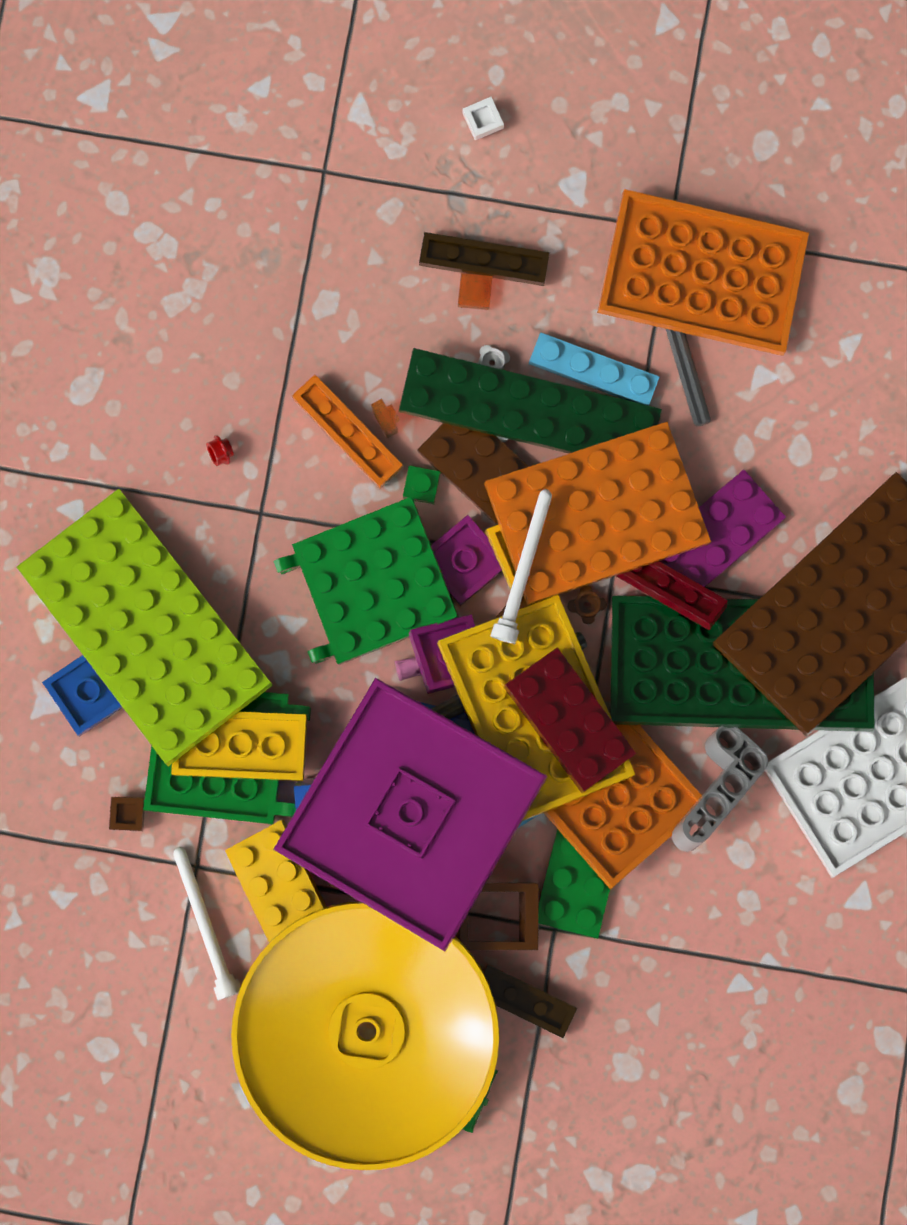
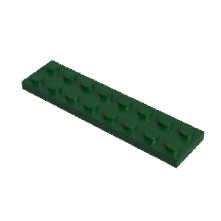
M416 348L412 350L398 410L400 413L568 454L658 425L662 411L660 408Z

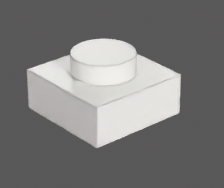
M492 97L462 109L474 140L504 129V123Z

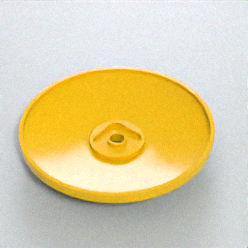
M348 902L314 911L298 919L275 936L261 951L250 967L236 999L231 1030L232 1054L240 1085L249 1104L266 1127L282 1142L310 1159L326 1165L352 1170H381L408 1164L433 1153L455 1137L471 1120L486 1096L495 1072L499 1047L498 1015L495 1000L483 970L474 956L457 937H454L449 948L444 952L364 903ZM363 1022L372 1023L376 1028L375 1036L370 1039L362 1038L358 1033V1026Z

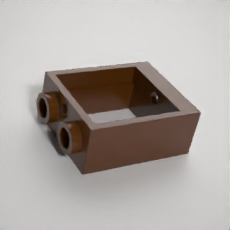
M486 882L481 892H519V941H468V915L455 937L468 950H538V883Z

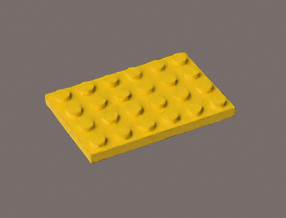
M559 595L518 610L515 623L518 624L516 630L519 631L516 644L490 637L493 625L498 623L499 618L438 641V647L475 735L547 776L545 783L522 821L635 776L632 765L627 760L592 787L581 793L504 689L506 683L558 647L611 719Z

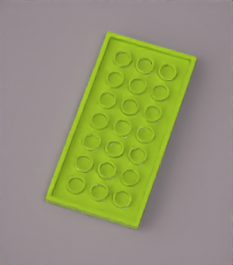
M117 489L17 566V569L168 767L273 686L120 489Z

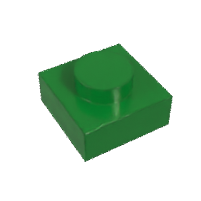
M409 466L403 499L413 497L414 501L434 505L440 471Z

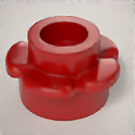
M218 435L214 436V440L206 443L212 462L216 466L230 464V457L234 456L230 442L227 438L221 440Z

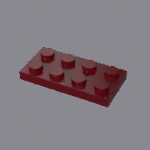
M558 647L504 685V689L581 793L636 754Z

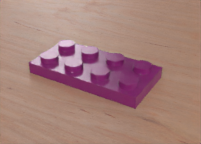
M743 469L699 507L711 543L661 560L660 562L706 587L780 524L786 516Z

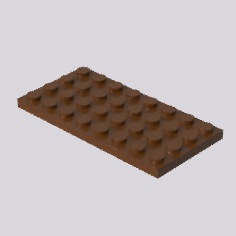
M895 472L713 643L806 737L907 642V481Z

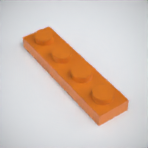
M315 374L292 395L293 400L379 489L403 468L402 463Z

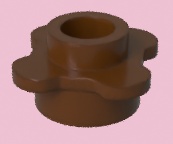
M590 586L581 587L580 594L576 599L570 600L568 603L569 611L577 613L582 618V622L587 625L592 624L598 612L605 610L607 606L606 600L599 598ZM586 602L590 603L589 608H585L584 604Z

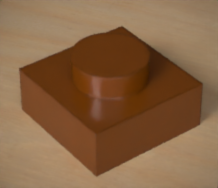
M111 797L109 830L143 831L145 799Z

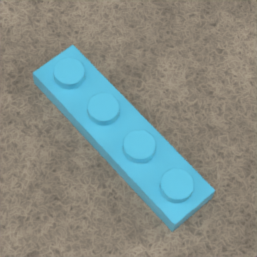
M541 332L529 360V365L623 400L648 406L660 378L657 375Z

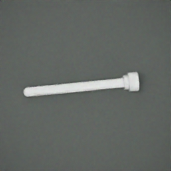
M543 489L539 493L503 618H499L498 623L493 625L490 637L512 644H516L519 631L516 630L518 624L515 621L552 499V493L548 489Z
M178 847L174 850L173 855L217 980H215L216 987L213 989L219 1001L238 994L241 985L238 979L235 980L233 974H229L187 852L184 848Z

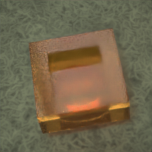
M461 273L458 307L489 310L493 276Z
M382 399L372 403V413L386 438L398 433L396 423L400 419L392 404L386 407Z

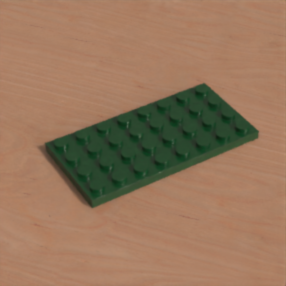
M612 596L610 716L613 723L616 725L724 726L727 728L799 730L713 645L714 641L759 599H726L728 600L726 609L713 627L708 630L650 596ZM874 673L814 730L873 732L875 729Z

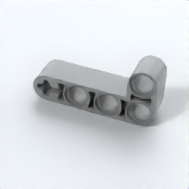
M721 726L705 742L707 755L723 771L672 832L673 843L682 851H693L706 841L768 766L766 753L739 728ZM719 738L724 739L728 743L729 748L724 747L720 743ZM744 760L751 763L753 770L747 768ZM725 782L733 786L734 793L726 788ZM706 805H710L715 810V815L707 811ZM696 824L699 828L691 836L689 834L691 827Z

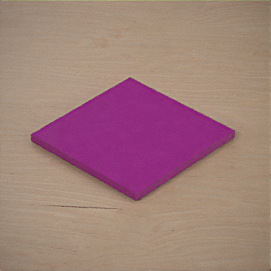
M375 677L273 850L446 952L545 783L547 776Z

